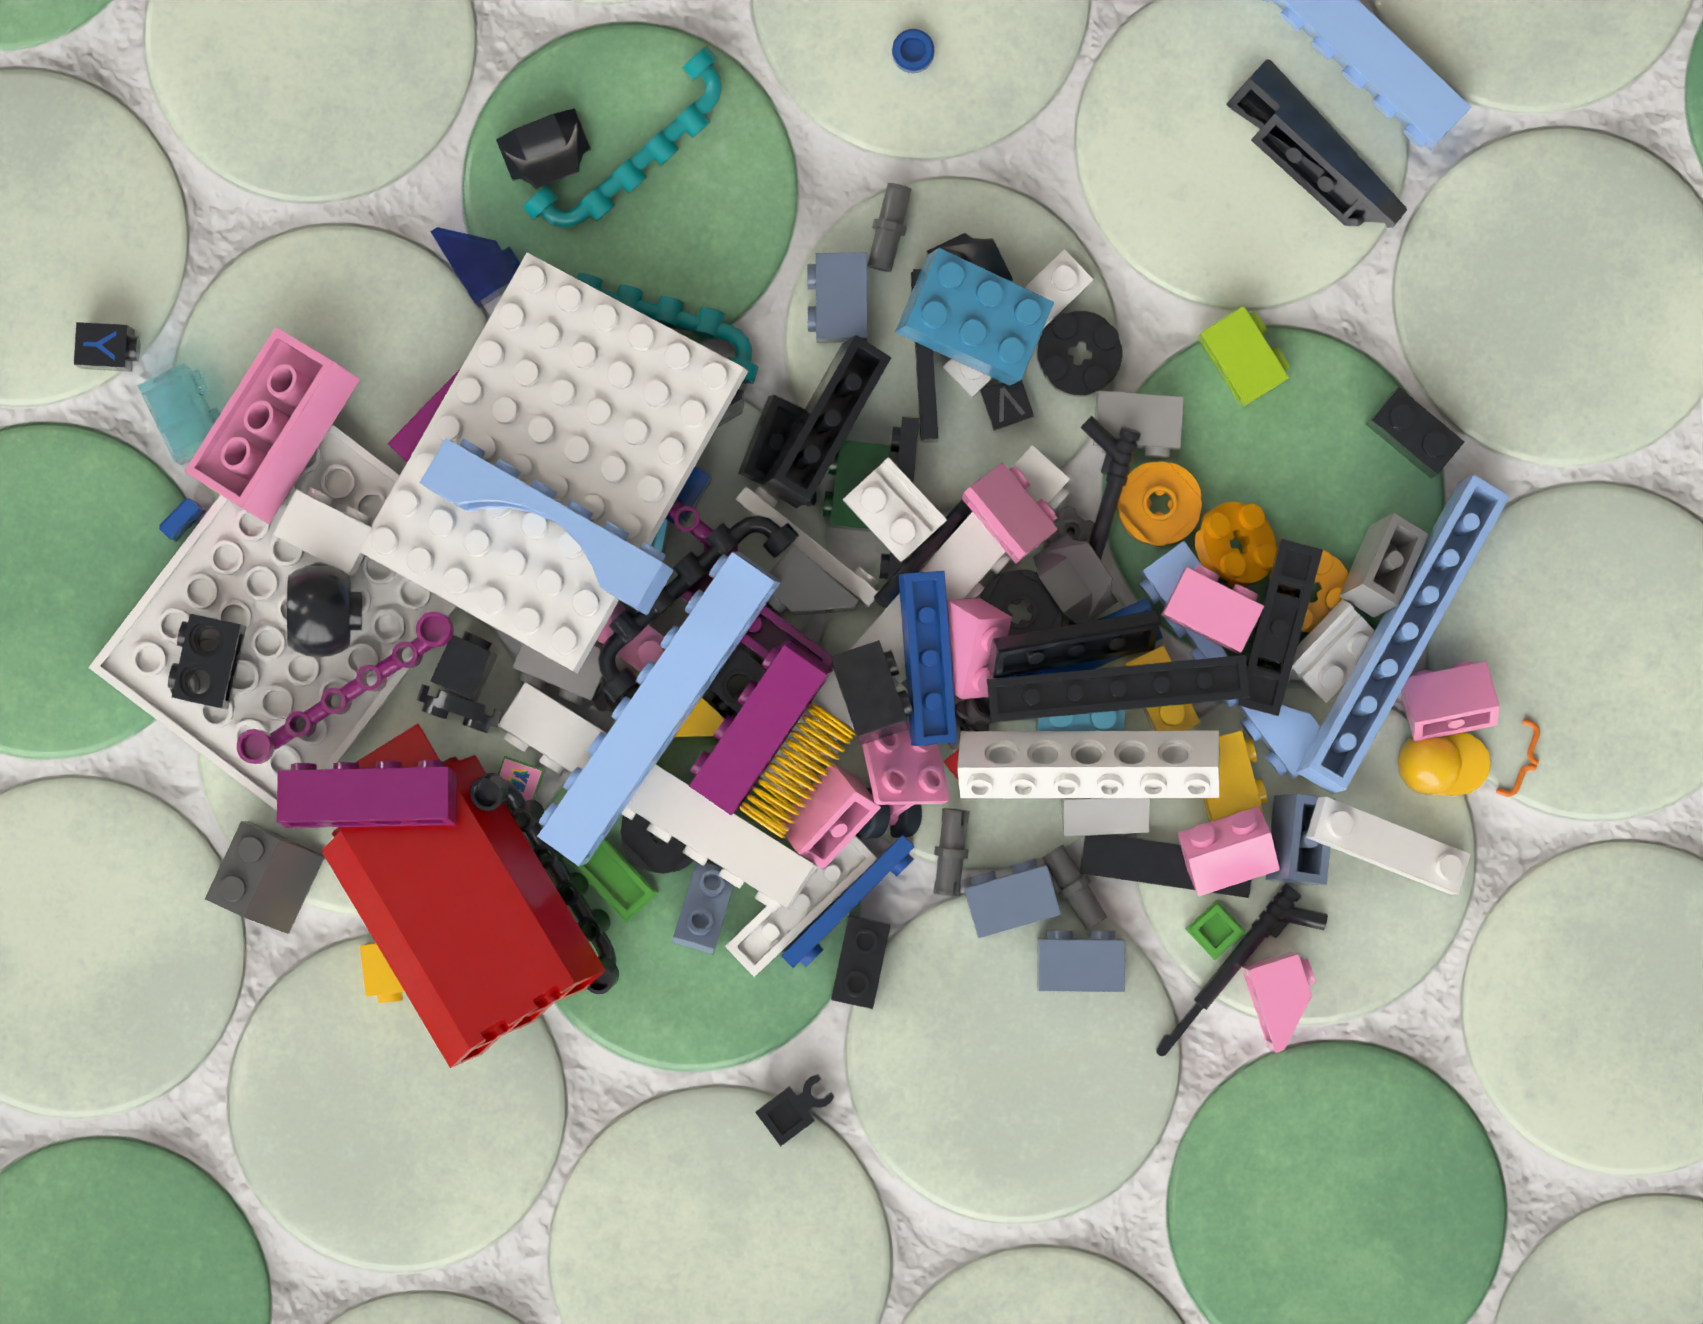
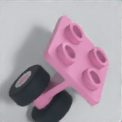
M907 721L908 730L862 745L871 787L866 788L873 796L874 802L880 805L881 808L856 834L859 838H879L885 833L888 825H890V834L893 838H899L901 835L911 837L918 831L921 824V804H944L950 800L939 745L911 746L909 721Z

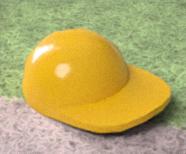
M1461 732L1414 742L1413 737H1410L1399 751L1397 765L1399 775L1406 786L1416 793L1458 796L1469 794L1481 787L1489 776L1491 760L1489 751L1481 740L1469 733Z

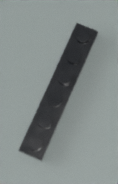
M1246 655L987 679L991 723L1250 698Z

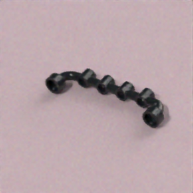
M759 515L745 517L731 528L723 522L705 538L710 545L707 550L699 557L691 551L673 567L678 576L667 586H664L648 615L640 611L633 615L628 609L621 613L609 625L614 633L602 645L598 657L599 670L608 683L602 690L613 703L637 683V676L628 667L620 672L616 666V655L623 647L636 638L653 620L697 583L723 554L727 556L748 535L757 532L766 536L768 540L762 546L773 558H776L800 536L789 523L780 527L770 518Z
M495 773L482 775L470 787L472 802L484 811L494 810L503 802H507L512 810L513 818L521 831L526 833L534 847L533 851L544 869L549 871L557 884L556 889L565 904L569 905L579 921V927L587 940L592 942L599 955L598 958L606 970L587 990L594 994L608 992L619 980L615 950L605 933L610 927L608 914L601 909L592 910L583 896L587 893L589 887L587 879L580 873H569L561 860L564 855L537 837L542 830L539 820L544 814L543 806L536 800L526 801L517 787L510 781L503 779L500 775Z

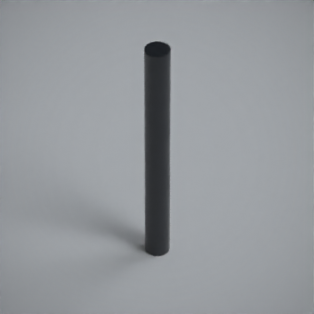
M962 499L945 517L947 521L912 553L874 595L875 601L880 606L887 608L900 593L898 574L918 573L972 513V510Z

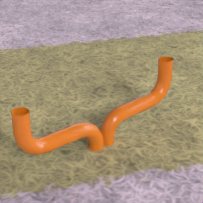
M1526 718L1523 719L1522 724L1531 727L1534 731L1527 751L1528 760L1532 764L1521 768L1511 790L1507 791L1499 787L1497 788L1496 793L1505 797L1517 794L1526 772L1530 770L1535 771L1539 760L1534 757L1533 753L1540 736V729L1535 722Z

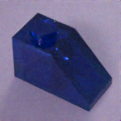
M440 227L430 231L478 308H481L505 292L520 265L510 246L502 250L496 240Z

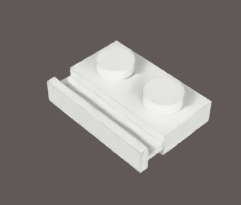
M889 457L843 499L844 503L900 563L947 521Z
M1342 599L1297 646L1292 669L1319 699L1327 703L1347 682L1375 630L1354 610L1350 603Z

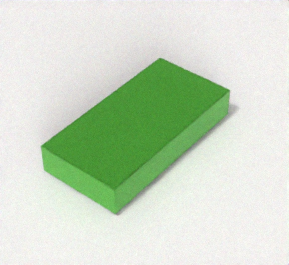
M606 837L587 864L578 866L571 860H568L626 923L658 894Z

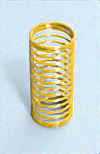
M811 703L808 711L820 722L807 715H802V718L816 731L802 723H797V727L812 740L796 731H791V735L805 747L791 739H786V743L801 756L785 747H780V751L797 765L780 755H774L775 759L793 774L774 763H769V767L787 782L769 771H763L764 775L783 791L763 779H758V783L779 800L757 787H752V790L772 807L752 795H747V799L768 816L746 802H742V805L739 806L740 810L780 838H785L784 835L789 831V827L778 817L791 824L795 823L794 819L782 808L797 816L800 815V811L786 799L802 808L806 807V804L793 792L808 800L811 799V795L797 783L813 792L817 791V788L801 774L819 784L823 783L822 779L805 765L824 776L828 775V771L811 757L830 768L834 767L833 763L815 748L835 760L839 759V755L819 739L844 752V747L826 732L847 744H850V739H853V735H856L853 729L815 703Z

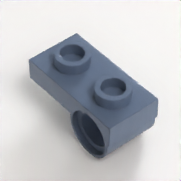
M696 862L672 943L714 954L734 888L733 884L719 876L722 867L708 862L703 866Z

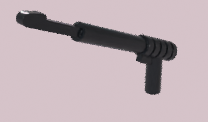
M1091 416L1080 428L1106 452L1101 473L1107 475L1105 479L1107 483L1089 540L1090 545L1101 560L1123 486H1126L1128 480L1127 475H1129L1131 470L1130 464L1134 460L1135 455L1133 453L1137 450L1138 443L1136 442L1140 440L1141 433L1131 428L1121 427L1119 432L1120 438L1116 439ZM1071 619L1069 620L1068 625L1076 624Z
M1285 883L1281 888L1282 891L1273 897L1274 901L1269 902L1266 906V911L1263 910L1258 916L1259 919L1252 923V928L1194 998L1196 1003L1170 1035H1163L1156 1048V1053L1159 1056H1165L1199 1013L1203 1009L1207 1010L1265 938H1268L1270 935L1277 938L1289 923L1325 930L1328 914L1293 907V903L1301 898V894Z

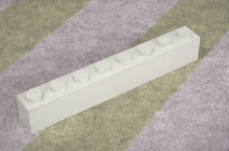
M526 682L498 724V726L507 731L503 738L504 740L523 752L526 751L528 746L541 752L543 755L539 762L561 775L564 768L571 772L577 767L583 770L592 757L587 751L594 739L602 732L601 729ZM656 764L622 812V815L630 820L637 813L651 822L646 830L668 843L673 836L686 844L682 853L704 866L708 859L722 867L719 876L739 889L744 882L758 890L755 899L774 911H777L780 905L790 910L817 867L737 815H729L689 787L688 784Z

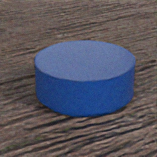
M908 29L901 32L895 38L892 46V57L899 69L907 73H919L927 69L934 58V44L930 36L918 29Z

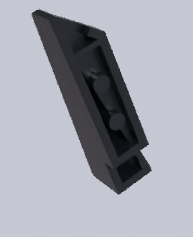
M1266 60L1227 102L1226 105L1231 110L1260 129L1251 141L1344 226H1360L1364 222L1385 223L1386 228H1393L1406 213V206L1271 60Z

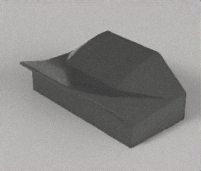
M1071 531L1033 556L1040 580L1061 611L1076 624L1092 621L1119 602L1111 591L1113 577L1088 541H1078Z

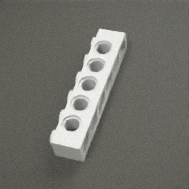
M961 731L958 757L960 798H1219V731Z

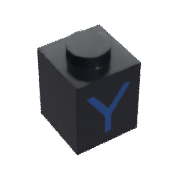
M76 322L74 365L81 369L132 372L133 361L138 362L140 358V337L134 336L135 330L128 325Z

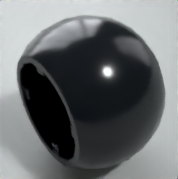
M321 564L305 566L288 575V646L295 652L317 658L333 656L350 647L351 630H362V592H351L350 576L338 568Z

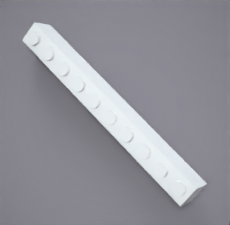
M1033 445L1015 463V466L1030 483V486L1025 490L1035 502L1042 498L1054 511L1069 495L1070 492L1064 487L1070 478ZM972 512L919 572L945 571L947 600L977 598L985 589L979 583L990 570L997 575L1011 558ZM900 594L850 648L851 650L880 640L883 652L892 650L899 672L905 666ZM833 670L811 703L817 704L854 730ZM893 676L892 678L897 688L900 683ZM807 708L803 715H807L815 719L816 721L820 722L808 711ZM802 717L800 718L798 723H802L807 727L811 728L812 730L816 731L807 722H805ZM796 724V726L794 727V729H793L792 731H796V732H798V733L804 735L805 737L809 738L810 740H812V739H811L810 737H808L805 733H803V732L797 727V724ZM826 732V733H827L829 736H831L834 740H836V741L839 740L838 738H836V737H834L833 735H831V734H829L828 732ZM790 733V735L788 736L787 739H791V740H793L794 742H796V743L800 744L801 746L805 747V746H804L802 743H800L796 738H794V737L791 735V733ZM819 739L830 749H832L836 754L839 753V750L835 749L834 747ZM785 740L781 747H785L791 750L792 752L796 753L797 755L801 756L793 748H791ZM815 748L817 751H819L822 755H824V756H825L827 759H829L830 761L833 759L832 757L826 755V754L823 753L822 751H820V750H818L817 748ZM779 749L776 755H780L788 761L792 762L793 764L797 765ZM775 757L773 758V760L771 761V763H774V764L778 765L779 767L783 768L784 770L788 771L789 773L793 774V773L790 772L787 768H785L782 764H780V763L775 759ZM768 765L765 771H769L770 773L776 775L780 779L787 782ZM764 773L762 774L761 777H762L765 781H767L768 783L772 784L773 786H775V787H777L778 789H780L781 791H783L780 787H778V786H777L776 784H774L770 779H768V778L764 775ZM801 774V775L804 776L807 780H809L811 783L813 782V780H811L810 778H808V777H806L805 775ZM797 783V784H798L799 786H801L804 790H806V787H804V786H802L801 784Z

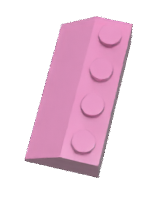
M275 327L184 472L242 509L270 524L360 379L331 359Z

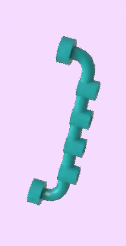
M706 46L682 67L693 81L699 76L703 79L705 90L702 96L648 141L636 154L617 168L605 181L586 195L574 208L568 211L556 208L553 203L559 197L548 185L529 199L522 208L533 220L541 215L551 225L561 228L574 227L585 221L590 215L596 222L615 206L610 199L621 188H624L628 194L647 178L642 171L654 160L660 166L679 150L674 144L676 140L686 132L692 138L695 137L711 122L706 114L717 104L722 91L721 77L713 66L718 60L717 56Z
M578 273V280L669 328H681L708 339H720L731 343L736 351L735 358H726L748 371L742 382L743 384H754L759 367L751 363L752 347L749 338L742 330L723 323L725 317L723 312L708 307H701L699 316L682 311L684 302L679 299L660 296L658 304L641 300L643 291L639 288L620 284L617 293L601 289L603 280L599 277Z

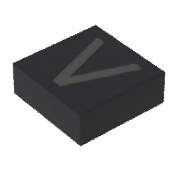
M1022 380L1010 386L1001 382L980 390L993 431L1034 418Z

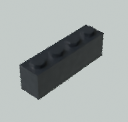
M857 335L842 343L761 487L796 509L810 502L892 357Z

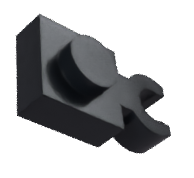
M815 1074L805 1081L803 1091L800 1094L796 1095L793 1089L788 1086L755 1111L780 1147L815 1122V1119L808 1110L812 1107H825L834 1099L832 1092L820 1099L812 1095V1086L821 1080L819 1074Z

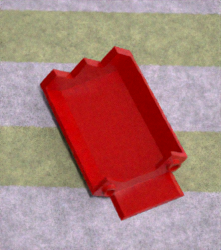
M417 723L355 763H359V769L376 768V762L397 761L402 763V768L418 767L419 761L441 760ZM476 755L462 760H458L457 757H451L443 761L444 767L451 768L457 774L456 825L338 827L332 832L334 838L322 850L323 855L450 1068L481 1056L501 1036L535 1022L554 1003L586 990L606 971L506 804L503 802L494 810L484 811L472 802L470 787L475 780L486 774Z

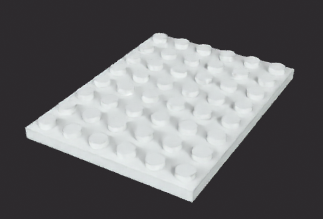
M526 253L371 526L372 530L360 553L578 674L619 599L600 588L593 567L580 545L560 525L535 513L512 508H486L467 512L430 491L419 482L446 438L457 445L461 443L462 439H465L485 451L482 457L485 461L495 466L498 459L521 472L518 477L520 481L531 486L533 481L537 480L556 491L557 494L553 500L567 507L570 500L588 509L593 513L590 521L602 528L606 521H609L629 533L626 541L635 547L640 548L643 542L651 545L748 371L735 362L537 257Z
M332 424L270 524H267L220 495L88 668L277 811L278 770H291V764L313 763L317 765V770L333 769V763L342 760L411 668L403 667L387 677V683L382 690L376 692L367 690L352 700L351 708L345 714H331L317 723L316 730L310 737H295L285 745L274 750L272 757L265 763L251 764L240 758L237 752V741L240 735L250 729L263 730L269 734L285 724L287 717L291 713L296 711L304 712L321 701L322 694L330 688L339 689L356 678L357 672L361 667L365 665L375 666L390 656L393 648L398 643L403 641L411 642L418 637L416 625L422 615L428 612H439L450 618L458 607L371 558L364 556L355 576L348 574L350 576L351 592H362V630H351L350 647L336 655L317 658L295 652L288 646V575L297 569L309 565L321 564L332 566L273 536L295 490L297 489L307 494L311 487L333 498L330 507L345 514L349 506L369 516L371 520L368 526L371 527L400 476ZM190 614L247 626L228 709L171 698L173 689L167 686L169 672L173 663L179 664L182 647L177 646L178 632L182 621L188 622ZM208 628L202 632L199 640L201 648L206 652H211L218 647L220 636L216 629ZM410 647L406 648L402 653V659L405 663L409 662L413 657V651ZM203 669L196 671L190 679L191 688L195 693L202 694L210 686V676ZM374 670L369 672L366 678L370 686L374 685L377 681V674ZM335 694L331 699L332 707L337 709L342 703L339 694ZM300 717L296 722V729L302 732L306 727V721L303 717Z

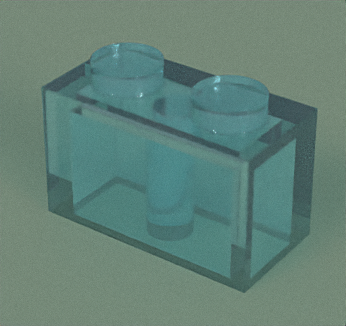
M182 363L137 385L174 462L180 465L192 460L221 414L217 407L210 409L204 397V394L210 391L200 370L197 369L192 372L188 365Z

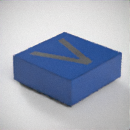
M186 498L159 525V529L169 539L177 541L206 511L196 501Z

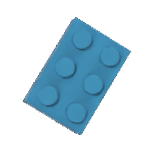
M938 248L927 256L895 333L1010 386L1022 380L1054 302Z

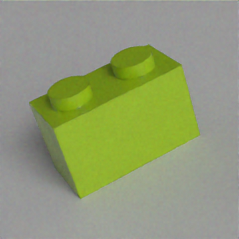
M1245 306L1205 329L1197 337L1242 409L1286 382L1289 376L1285 371L1290 368L1281 350L1278 347L1271 349L1263 337L1267 333V329L1259 315L1255 311L1248 313Z

